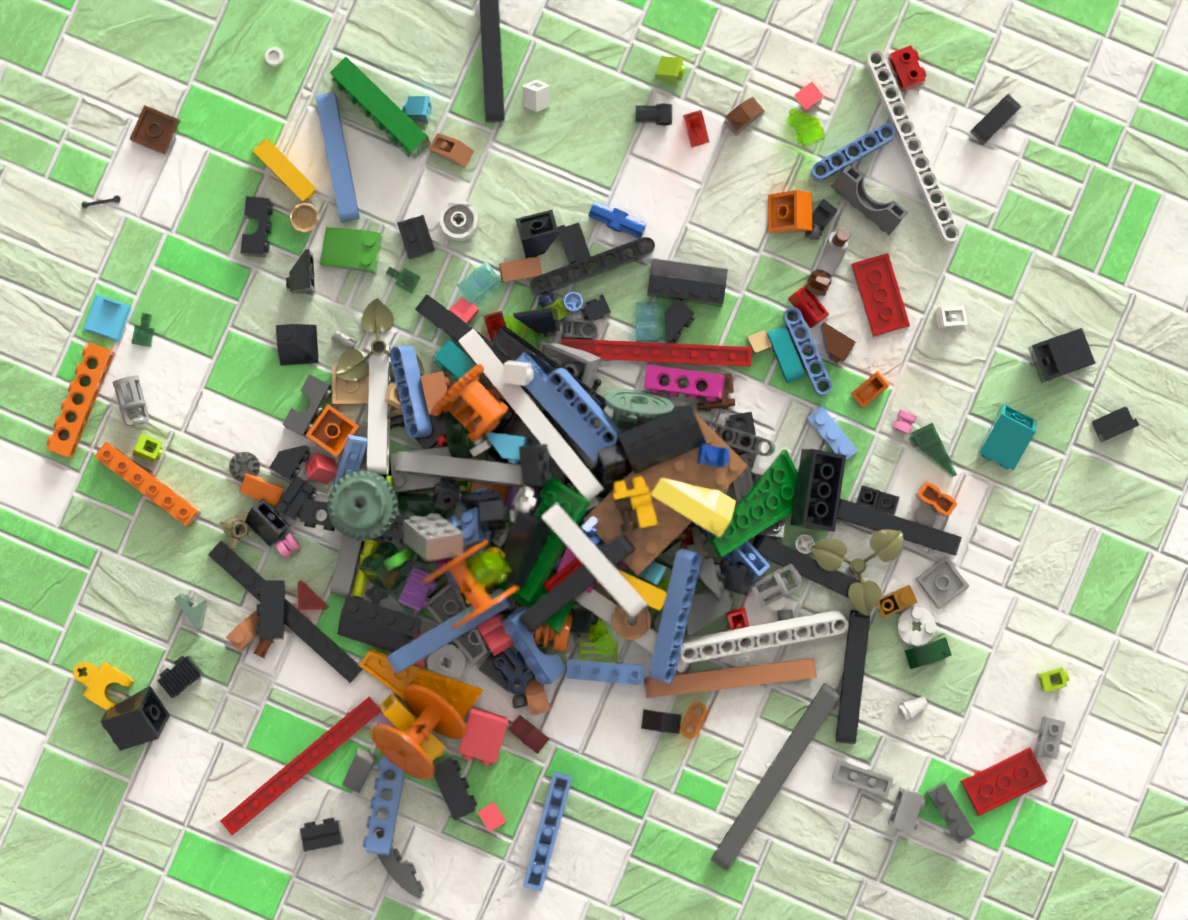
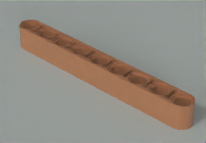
M811 658L678 674L674 676V679L669 684L653 678H645L644 683L646 698L810 679L817 678L815 660Z

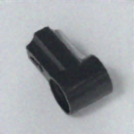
M661 103L656 104V106L636 105L635 123H655L661 126L672 125V104Z

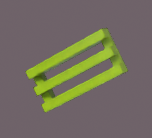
M591 642L579 644V660L617 663L618 644ZM583 646L613 647L614 651L583 650ZM583 654L614 655V658H583Z

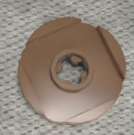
M621 604L618 605L612 614L613 629L619 636L628 640L641 638L651 625V616L647 608L644 607L633 617L637 621L633 622V625L630 626L626 622L630 614Z

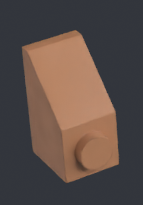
M439 133L436 134L428 149L462 167H466L474 153V150L461 141Z
M443 371L420 376L429 415H432L430 413L432 408L447 393V387L451 386L449 376H445Z
M255 611L226 636L238 651H243L258 636L256 635V623H260V616H257Z
M533 677L526 683L525 689L531 716L551 710L544 685H541Z

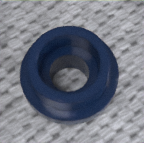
M544 293L538 298L539 302L537 305L543 309L554 302V294Z

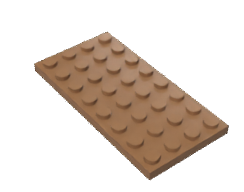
M694 412L707 442L705 445L729 448L730 459L726 468L697 464L698 447L637 474L633 470L623 481H625L626 490L634 489L632 479L642 476L650 494L660 478L723 492L748 465ZM613 490L583 521L586 523L591 516L598 519L595 526L597 531L595 533L607 545L624 533L636 550L626 557L623 562L638 576L692 520L650 495L658 524L640 528L637 512L633 510L630 511L631 521L636 522L637 529L622 532L621 524H624L620 511L616 507L613 496L615 491Z

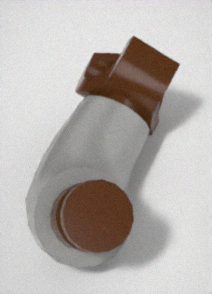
M840 228L837 232L830 234L815 269L816 271H812L807 280L805 288L817 297L818 295H826L832 282L830 277L833 276L845 255L850 237L846 229Z

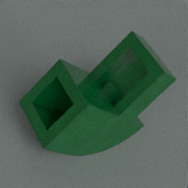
M946 637L905 650L910 669L952 656Z

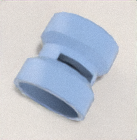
M570 292L565 296L564 306L568 312L577 313L582 309L583 299L579 293Z

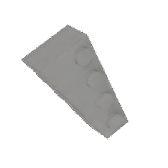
M449 583L429 600L426 609L440 625L467 609L457 586ZM476 627L453 640L472 665L488 653Z

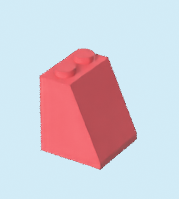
M474 707L471 708L466 725L467 734L463 737L459 753L463 754L462 758L468 760L478 758L481 759L482 764L492 766V763L496 764L510 718Z

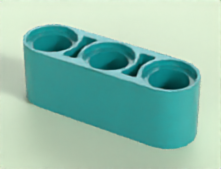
M786 326L767 332L786 383L804 378L803 367Z

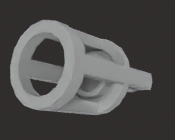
M129 376L113 381L124 424L126 426H136L148 422L149 414L139 376ZM126 386H129L132 400L129 398ZM139 408L142 409L143 418L128 419L126 411L134 413L138 412Z
M788 564L753 582L751 588L763 608L800 589L803 583L798 570L792 564ZM787 570L791 571V576L797 582V585L790 589L787 587L789 583L786 577L781 576V573ZM772 578L774 579V581H772V582H770V583H768V584H766V585H764V586H762V587H760V588L758 587V585H760V584H762V583H764V582H766V581H768V580H770V579H772ZM777 591H780V592H781V593H779V594H777V595H775V596H773V597H771V598L765 600V597H767V596H769V595H771V594H773V593H775V592H777Z

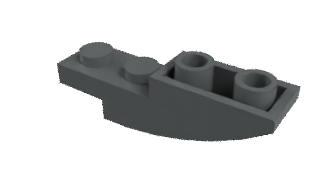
M699 525L691 527L694 544L688 545L687 548L689 551L701 555L698 578L714 598L722 601L721 593H725L722 581L719 582L718 576L721 575L719 564L715 565L714 559L710 558L708 549L704 548V543H707L705 532H701Z
M380 829L376 832L378 839L384 836V830ZM393 845L391 846L390 857L378 855L382 865L397 884L418 899L423 896L422 892L425 890L421 881H417L414 874L417 872L413 863L409 864L408 860L400 863L399 860L402 858L397 848L394 849Z

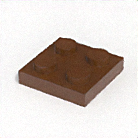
M144 105L129 140L166 155L180 120Z

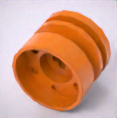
M573 613L569 614L560 636L545 624L534 631L536 646H539L540 639H544L543 648L546 649L549 641H553L554 651L566 653Z

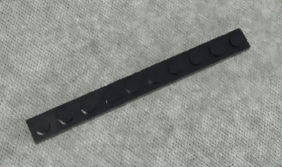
M220 541L208 555L260 601V596H257V585H261V580L265 579L223 541ZM285 598L284 624L351 683L363 668Z

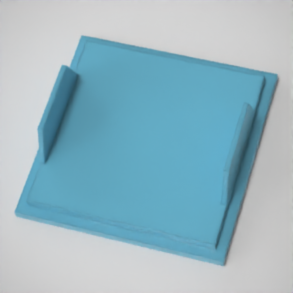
M96 294L83 330L119 342L132 307Z

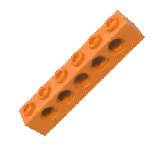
M89 342L88 346L84 347L82 352L83 360L76 367V378L74 381H71L68 387V392L70 393L68 398L62 402V413L55 420V430L53 435L51 434L47 440V450L73 459L115 352ZM96 359L97 367L90 369L89 363ZM89 377V386L83 387V379ZM78 395L83 396V402L80 405L75 403ZM71 413H75L76 420L70 423L68 416ZM67 430L69 432V438L63 441L61 439V434L63 431Z
M105 442L94 456L185 526L190 527L201 513L200 510L111 443Z

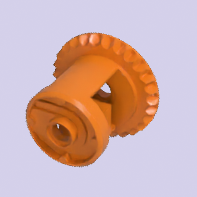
M482 364L475 366L457 381L430 411L433 416H438L443 411L449 410L470 432L468 437L472 441H478L486 433L489 434L508 412V407L503 402L499 404L478 382L479 376L484 371Z

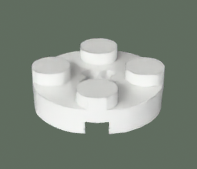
M524 485V487H520L512 503V505H515L514 511L510 510L509 515L511 522L515 521L518 510L528 512L529 509H533L536 499L533 498L534 489L532 487Z
M919 607L909 608L899 616L897 632L905 643L919 646L928 643L933 638L936 624L934 617L929 611ZM913 622H915V623L920 622V623H921V625H920L921 630H920V631H918V630L913 631V630H912V628H913L912 623H913Z
M446 644L431 653L427 660L428 670L453 679H458L462 675L466 665L463 652L452 644ZM444 657L452 661L448 669L446 666L442 667L441 665L444 662Z

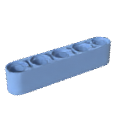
M883 124L818 161L811 170V177L817 182L824 181L845 169L849 164L852 165L890 143L895 135L894 127L890 124ZM881 131H889L890 137L884 138L881 135ZM870 139L874 142V146L867 147L864 141ZM855 149L858 155L852 157L848 154V150ZM838 158L841 161V165L834 166L831 162L832 159ZM823 168L825 174L819 176L816 174L815 169Z
M795 307L788 308L783 315L784 324L814 392L818 396H825L832 389L831 380L800 310ZM794 312L797 315V320L789 321L787 314ZM802 330L805 333V337L803 339L796 338L795 331ZM804 347L811 348L812 355L809 357L805 356L802 349ZM811 365H818L820 372L813 374L810 371ZM818 383H826L828 387L827 391H820L818 389Z
M395 346L390 350V360L407 435L410 438L429 437L432 433V424L415 350L412 346Z
M558 368L547 376L548 385L601 444L610 447L620 440L618 435L621 434V431L567 370ZM555 374L561 377V383L556 381ZM568 389L573 390L574 397L569 395ZM581 403L587 406V411L581 408ZM594 418H598L600 420V426L595 424ZM607 432L614 436V440L608 438Z

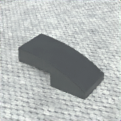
M359 747L342 786L360 793L377 755Z

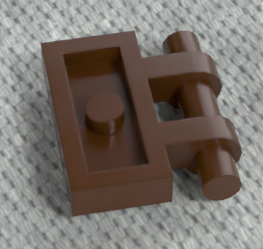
M731 373L722 374L725 376L722 399L710 402L706 401L705 397H703L704 402L697 403V411L705 410V412H708L711 409L722 408L723 410L736 406L735 398L727 399V394L734 393ZM703 381L699 384V390H706L707 383Z

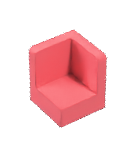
M813 81L795 94V98L803 107L802 111L804 113L822 101L824 97Z
M460 297L455 305L449 308V311L469 324L479 312V308L468 302L465 298Z
M315 453L305 464L307 478L323 484H328L337 474L335 459Z
M494 802L478 811L489 832L507 821Z

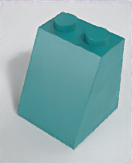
M1003 403L980 446L979 453L989 461L994 460L998 462L1002 468L1007 470L1010 468L1014 471L1036 432L1037 420Z

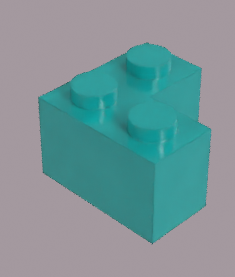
M446 340L432 356L435 359L433 363L441 370L445 368L450 371L449 376L455 382L459 381L477 366V363L451 340Z

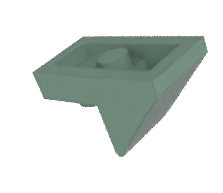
M179 594L174 598L195 629L200 630L203 627L207 601L204 600L193 608L192 605L194 603L188 595Z

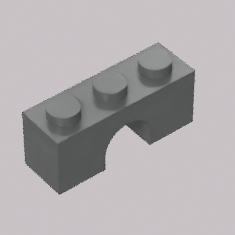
M309 374L300 390L309 396V408L302 412L291 408L282 425L305 437L312 427L315 417H319L322 413V404L324 400L329 399L332 390H330L332 386Z
M940 782L925 791L934 807L944 819L946 827L955 842L959 844L975 834L944 782Z

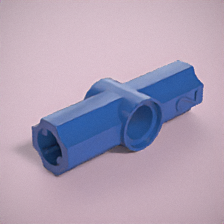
M594 201L588 217L606 224L608 228L617 232H625L638 239L642 237L647 223L629 216L628 213L620 209H612Z

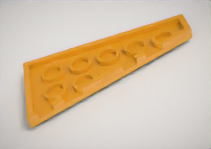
M373 649L368 651L359 664L361 668L403 699L404 689L410 684L419 685L433 691L448 702L462 719L484 691L478 687L414 664L396 674L387 659L389 655Z

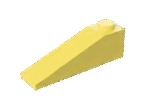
M660 478L650 494L718 537H721L731 521L736 502L718 490H711Z

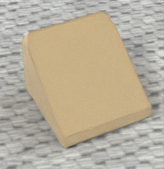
M766 330L747 337L754 355L773 347Z

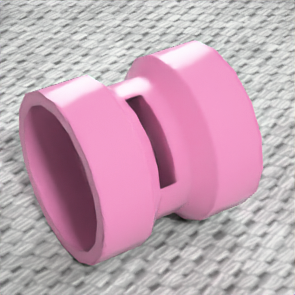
M899 410L897 414L898 419L894 422L892 428L910 435L911 425L915 423L917 416Z
M291 533L285 535V539L282 541L279 540L274 543L285 559L291 555V552L301 548Z

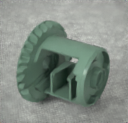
M621 389L610 391L605 395L604 400L606 405L613 409L612 421L617 425L621 433L635 428V424L638 421L637 415L639 417L645 416L656 419L674 410V404L667 398L640 390ZM610 433L609 439L614 440V436ZM621 440L614 444L620 446L622 451L624 450Z
M355 471L343 476L336 482L330 491L327 508L332 524L341 534L354 540L365 541L381 536L391 527L397 515L398 502L393 487L384 477L370 471ZM358 502H360L361 506L363 507L362 509L357 508Z

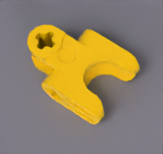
M105 661L100 668L89 662L77 664L73 669L74 678L87 686L83 695L105 710L116 705L107 693L110 684L117 682L125 687L134 684L133 678ZM87 668L86 672L88 675L82 676L83 672L81 669Z

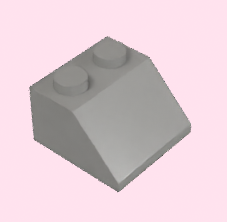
M900 787L888 824L908 832H913V829H917L920 818H917L919 810L923 811L926 802L923 799L924 795Z

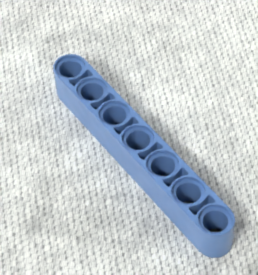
M335 92L316 95L340 222L360 219Z
M523 353L515 362L532 364L531 369L534 370L532 381L525 385V387L589 458L597 464L598 451L605 448L609 449V447L600 443L548 385L547 375L529 355Z
M683 548L678 550L675 556L649 670L651 678L667 684L671 683L675 676L701 564V555L699 553Z
M501 588L488 596L492 601L503 594L504 590ZM506 596L484 612L452 630L451 627L455 623L474 612L473 607L470 606L387 656V659L396 674L512 604Z

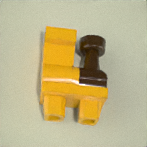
M642 476L632 479L634 486L632 490H626L625 481L614 483L615 494L613 496L615 504L624 524H621L622 532L637 529L636 522L631 521L630 511L633 510L637 512L640 528L658 524L649 489L645 485Z

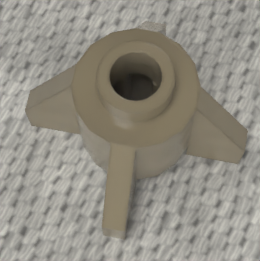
M242 510L236 516L220 522L224 533L227 535L229 547L235 549L238 539L246 534L257 537L256 533L247 530V524L244 522L249 512Z

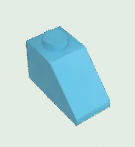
M408 96L407 102L404 101L402 111L411 120L429 123L432 107L430 97Z
M498 433L486 435L501 457L508 459V463H520L519 446L529 443V438Z
M652 561L638 576L657 586L666 567Z

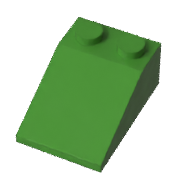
M326 227L320 265L376 274L383 236L378 232Z

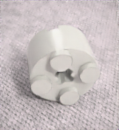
M463 200L451 201L440 212V226L445 236L453 241H466L471 239L476 233L479 225L478 216L475 209L468 202ZM458 217H461L462 221H464L460 225H457L455 220H458Z

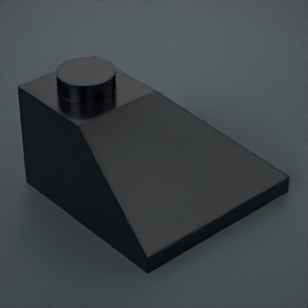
M553 210L516 219L525 258L545 254L559 235Z
M305 249L290 270L289 277H286V287L290 289L292 294L315 293L314 255L309 249Z
M557 308L513 313L514 318L538 334H544V337L556 336L555 332L560 331Z
M276 325L277 348L281 366L319 363L317 325Z

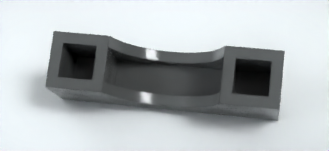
M851 164L842 171L831 185L836 193L843 196L853 207L861 211L867 219L874 222L880 230L888 235L893 232L908 214L894 200L888 203H880L873 200L865 191L864 175Z

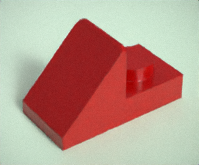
M745 607L725 614L729 630L749 627Z

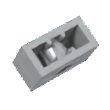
M1042 717L1034 754L1057 760L1065 727L1064 721Z

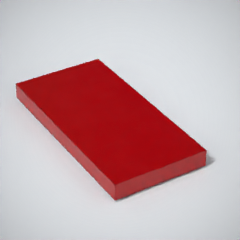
M886 253L852 263L851 266L872 336L875 337L909 327L910 323L889 254Z
M1031 747L961 780L977 816L1048 783Z

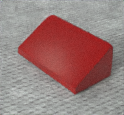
M806 285L793 293L788 300L793 307L800 310L807 325L813 328L826 318L829 313L816 296L811 294V291L805 288Z

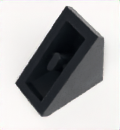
M644 709L641 729L679 734L682 715Z

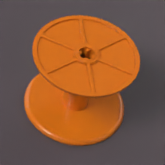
M488 540L467 551L421 581L424 584L428 583L449 570L460 587L459 592L464 593L473 607L474 612L455 623L451 627L452 630L484 612L493 604L518 589V587L514 586L491 601L483 586L479 583L480 578H476L465 559L488 544Z
M410 684L405 687L403 694L408 707L418 717L415 722L409 723V729L405 734L386 725L373 726L370 734L377 748L389 761L409 775L428 780L434 775V767L429 757L419 746L424 740H429V734L432 730L451 739H461L467 734V728L461 716L443 698L425 687Z

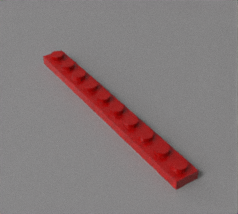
M561 338V345L586 351L600 357L601 360L751 367L752 347Z
M370 696L222 818L220 822L231 835H234L382 710Z

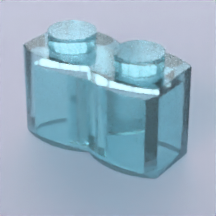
M485 262L463 279L457 287L471 304H479L486 298L484 295L487 292H494L501 286L499 283L502 280L491 266Z
M636 302V342H659V337H663V326H659V319H663V307H659V302Z

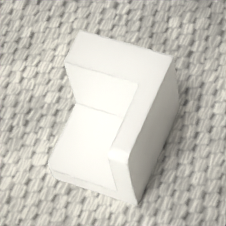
M538 80L523 85V106L535 112L549 107L550 85Z
M756 454L751 473L762 476L775 460V457L772 455L760 456Z

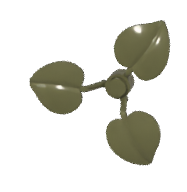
M378 298L366 307L362 316L364 330L368 333L376 331V340L372 342L371 351L364 358L363 354L356 349L347 350L340 356L336 376L343 380L357 381L366 377L369 373V364L366 360L373 354L375 356L386 354L390 357L389 351L386 350V343L380 340L379 331L387 332L392 327L394 318L390 309ZM416 354L420 375L423 376L424 367ZM391 364L390 369H391L392 375L394 376L393 369H392V364Z
M882 529L875 532L870 541V546L875 553L864 560L854 559L850 561L845 558L847 547L837 539L819 541L811 547L817 563L824 570L834 571L839 569L842 565V560L849 564L850 571L857 574L860 583H853L849 587L848 596L850 602L860 613L870 615L881 599V590L873 581L864 582L861 573L866 569V562L877 555L883 562H890L897 558L903 546V534L901 531Z

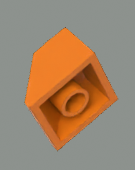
M794 190L768 195L769 233L812 231V193Z
M327 404L306 436L338 457L345 447L348 435L353 436L359 425Z

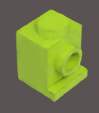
M141 433L132 456H138L154 463L155 459L160 460L164 450L161 449L163 442ZM146 449H151V450H152V453H149V452H147V451H145V450H146Z
M1062 667L1037 673L1042 692L1068 686L1069 676ZM1053 675L1056 677L1054 683L1050 681V677Z

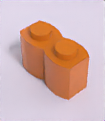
M929 482L923 483L915 494L920 502L931 505L937 514L944 517L950 516L957 506L956 501L951 496L941 493L937 486Z

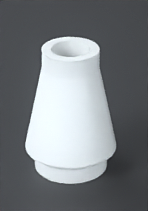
M922 696L902 702L898 706V710L904 720H911L924 708L928 707V703Z

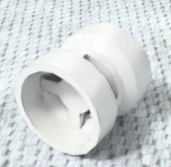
M804 534L796 538L794 547L796 551L807 554L812 551L811 547L815 542L811 536Z

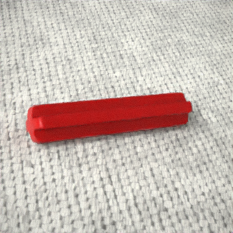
M576 557L546 581L544 587L550 592L584 565V563Z

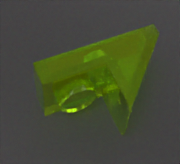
M599 619L597 625H591L589 634L586 636L603 658L619 647Z

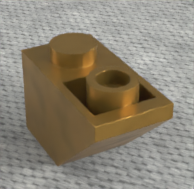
M906 585L881 597L877 608L882 618L916 604L918 601L911 586Z

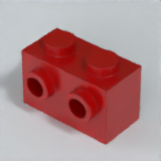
M912 45L890 53L888 59L902 92L924 84L927 77L924 67H920L918 62L920 60L919 54L916 49L913 50Z

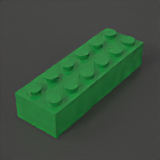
M347 57L330 72L333 85L340 92L344 90L347 99L354 105L357 103L360 111L367 118L371 116L374 125L380 131L384 129L388 135L387 137L394 144L398 142L400 150L408 158L412 156L415 159L430 144L428 135Z

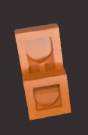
M245 473L239 492L259 501L264 498L269 504L276 506L283 492V486L265 482L264 478Z

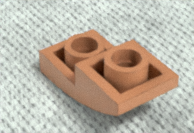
M539 257L499 263L502 283L542 275Z

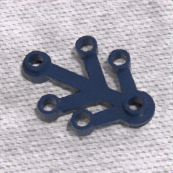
M511 647L504 650V653L515 666V673L513 674L507 667L506 660L503 657H498L494 662V666L501 670L508 679V690L512 694L519 695L525 691L526 683L535 675L531 670L522 676L523 668L527 666L525 659L519 651H517L516 655ZM543 648V649H544V653H543V654H546L547 648H546V649ZM498 660L503 661L504 665L502 667L497 665ZM518 682L520 688H514L513 683Z

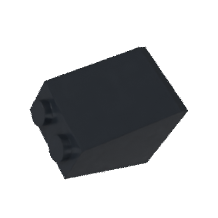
M149 686L106 710L100 722L112 738L113 743L122 751L159 739L170 714L152 687Z

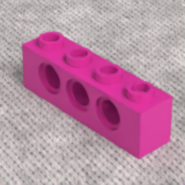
M647 365L644 388L649 389V392L654 394L667 391V395L679 397V393L686 394V398L697 399L698 396H703L706 401L716 402V398L722 399L725 376ZM665 376H668L670 379L667 386L662 385V379ZM683 379L688 380V386L685 389H682L680 386ZM705 381L707 388L704 391H700L699 384Z

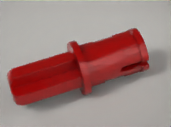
M444 434L436 438L438 448L451 447V450H453L452 447L454 445L451 438Z

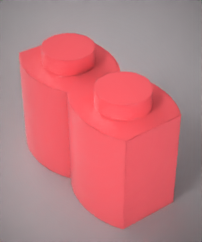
M500 613L476 626L494 656L514 645L501 623L504 619Z

